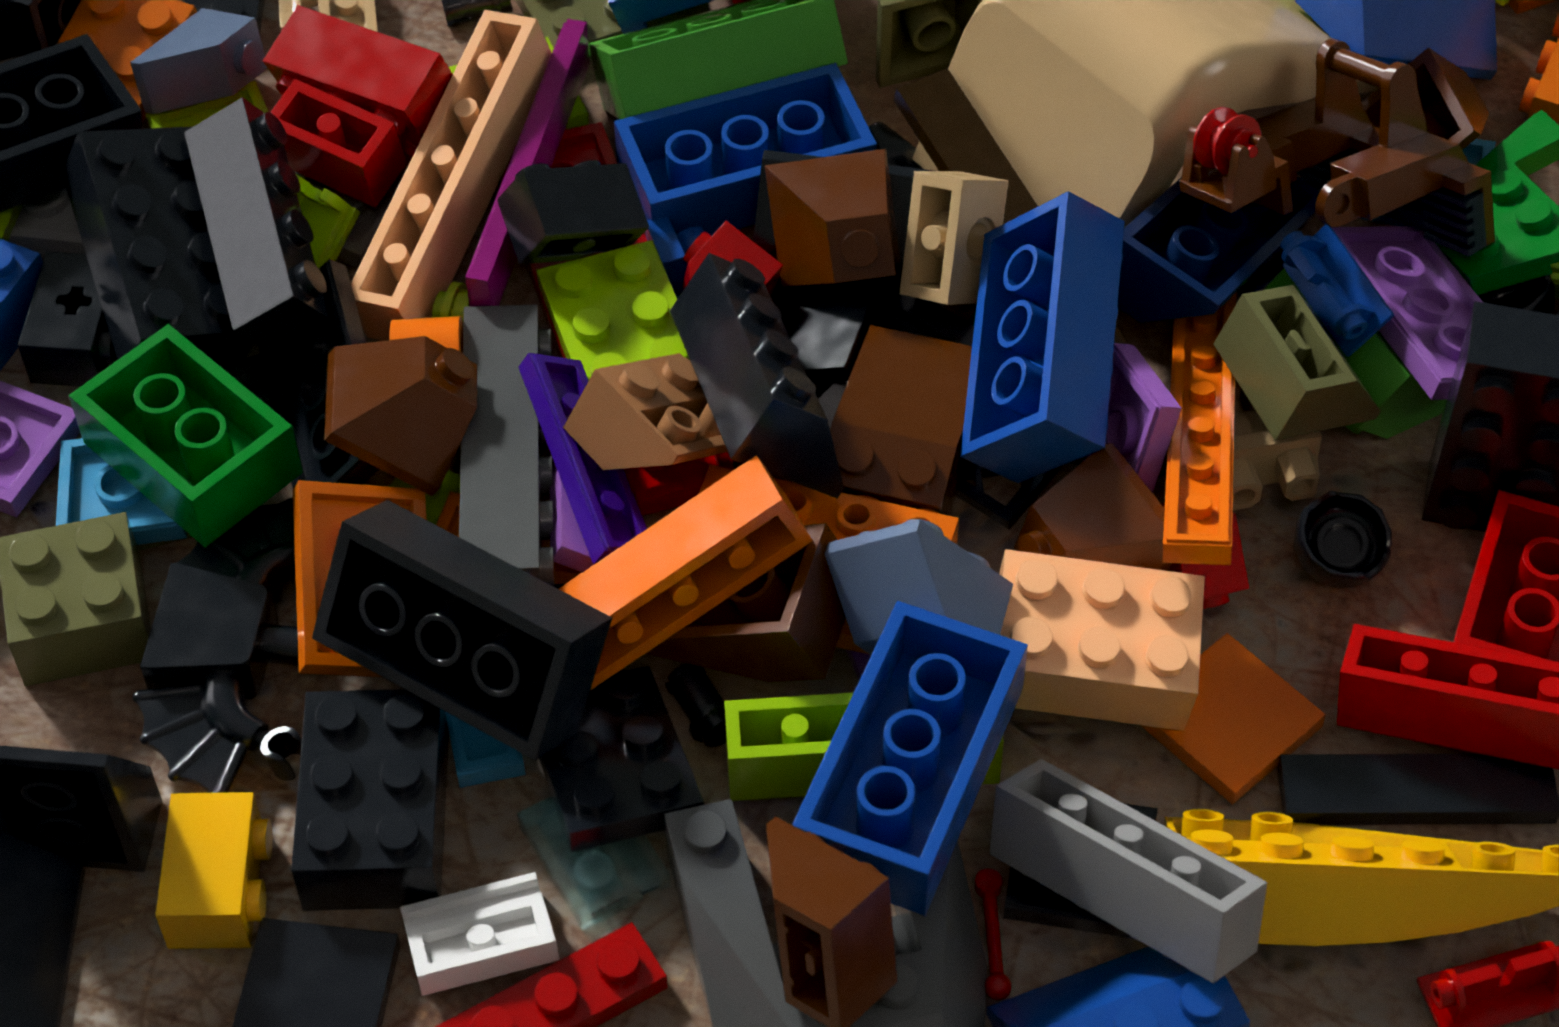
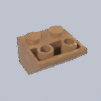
M680 353L595 369L563 427L602 470L674 465L728 452L692 363Z

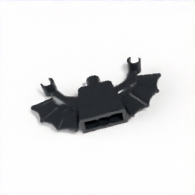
M293 497L278 504L259 506L206 548L197 542L194 549L188 555L170 565L140 665L147 689L135 691L132 695L133 701L139 705L144 716L143 730L139 740L141 744L149 746L164 757L170 769L168 773L170 781L181 780L202 786L208 793H228L247 752H254L258 749L262 751L277 778L290 781L296 777L285 758L294 754L301 755L302 739L298 732L292 727L287 726L278 727L269 732L267 723L251 714L246 706V700L253 699L260 694L268 663L299 666L297 627L278 625V617L273 602V597L281 585L295 577Z

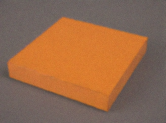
M1226 633L1200 655L1198 696L1185 730L1140 726L1233 805L1278 766L1281 754H1292L1323 727L1326 714L1230 634Z

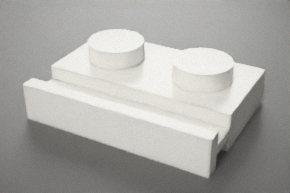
M536 872L400 907L422 996L560 960L555 935L542 893L540 892Z

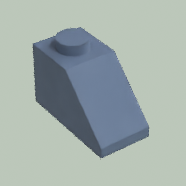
M205 8L199 10L130 62L144 111L149 114L162 113L232 96L267 69L262 62L265 58V53L255 17Z

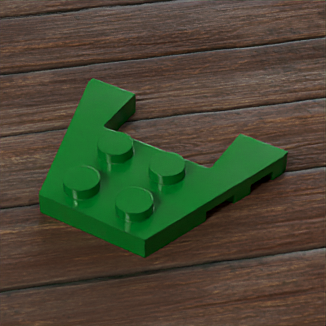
M1543 110L1533 114L1475 164L1478 167L1491 171L1495 242L1469 257L1437 244L1477 295L1553 274L1550 264L1559 262V206L1528 177L1559 160V125Z

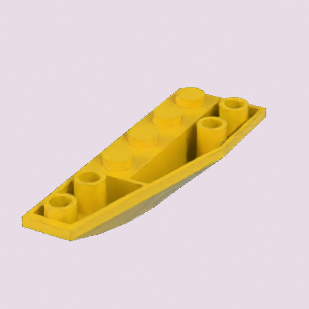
M1207 809L1186 810L1183 812L1182 817H1164V826L1268 882L1258 944L1330 946L1388 943L1463 932L1531 916L1559 907V845L1545 846L1543 850L1512 847L1497 842L1476 843L1293 822L1292 817L1276 812H1258L1252 815L1251 820L1224 819L1222 813Z

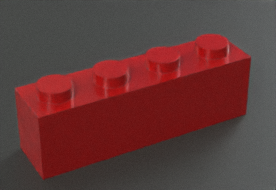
M1354 624L1340 670L1336 725L1559 769V662Z

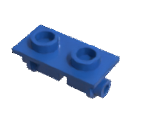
M1325 224L1313 236H1304L1301 231H1294L1282 240L1281 247L1284 250L1281 256L1284 264H1282L1283 268L1347 357H1350L1395 316L1331 226Z

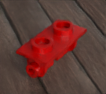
M1550 940L1542 941L1417 977L1416 982L1438 1027H1500L1559 1009V945L1556 946Z

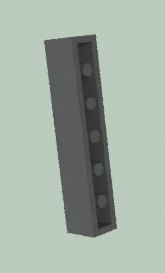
M538 304L464 307L463 354L470 361L477 364V409L461 441L459 537L545 583L555 586L553 547H542V540H550V533L553 530V500L542 501V494H550V487L553 484L552 456H541V450H549V447L518 368L528 353L552 356L551 329H539Z

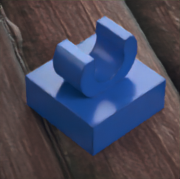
M668 216L653 221L649 219L647 220L649 228L645 231L647 241L653 240L678 299L683 292L682 284L688 264L683 260V257L696 238L704 232L703 228L690 227L676 235Z

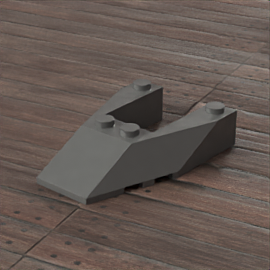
M732 799L665 813L667 855L712 1027H827L785 1002L779 943L772 944ZM957 841L926 915L924 916L894 905L897 916H892L897 983L850 1027H985L987 963Z

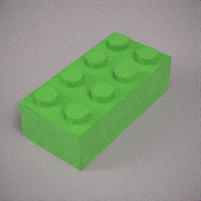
M749 0L589 43V52L603 109L618 119L837 63L838 66L848 64L834 0Z

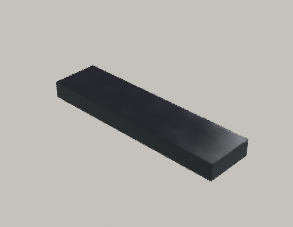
M1479 753L1281 754L1277 766L1283 814L1292 817L1293 822L1318 825L1556 824L1559 818V797L1553 768Z

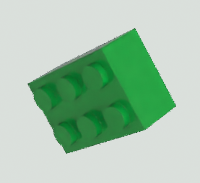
M170 324L164 326L68 395L84 444L205 548L303 473L293 426Z

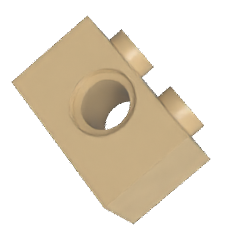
M914 171L899 294L946 305L977 304L984 234L1003 225L1009 180L961 171Z

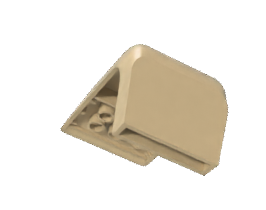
M982 0L962 33L948 69L1038 206L1069 191L1125 221V228L1169 189L1184 163L1189 128L1193 125L1198 126L1203 117L1211 110L1223 106L1233 109L1238 114L1245 110L1304 102L1315 98L1316 55L1322 43L1327 39H1331V37L1294 0ZM1356 79L1359 93L1373 92L1379 89L1376 86ZM919 141L912 159L923 169L939 171Z

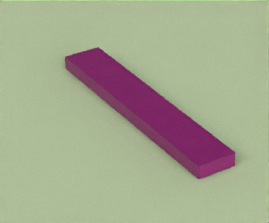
M567 19L566 23H563L465 276L470 307L499 306L517 257L497 199L515 180V175L523 168L540 163L548 164L550 168L552 166L590 65L587 22Z

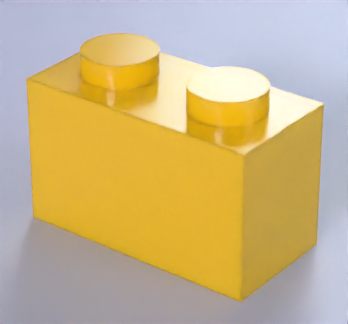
M253 792L171 793L155 915L168 949L251 948L254 921H262L266 914V885L264 879H258L260 860H270L273 846L271 820L261 819Z

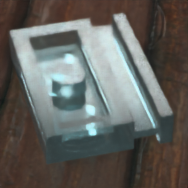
M552 796L517 813L520 829L582 931L642 901L643 895L657 888H660L662 891L670 887L669 872L645 835L571 853Z

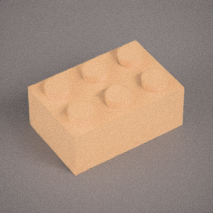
M1005 549L999 574L1013 583L1000 635L1028 644L1023 690L1015 708L1184 731L1198 696L1205 576Z

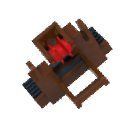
M1334 38L1327 39L1322 43L1316 55L1315 98L1258 119L1244 114L1238 115L1233 109L1222 106L1211 110L1203 117L1198 126L1193 125L1188 130L1182 178L1179 180L1180 191L1227 212L1233 213L1251 202L1282 215L1293 212L1290 183L1296 181L1297 175L1302 176L1300 177L1301 180L1319 191L1315 212L1317 218L1326 225L1340 227L1360 217L1371 221L1385 215L1424 231L1425 239L1468 257L1495 242L1491 171L1469 163L1459 144L1428 133L1417 88L1416 72L1412 66L1405 63L1394 62L1389 65L1351 51L1346 42ZM1356 79L1381 89L1380 128L1372 125L1363 109Z

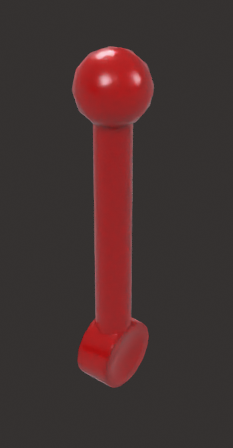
M986 868L977 873L974 888L976 893L983 898L990 970V976L985 981V990L987 996L999 1001L1005 999L1012 991L1011 981L1004 974L997 906V896L1001 892L1003 879L998 871Z

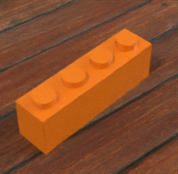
M757 455L559 588V590L612 617L591 690L813 541L789 498Z

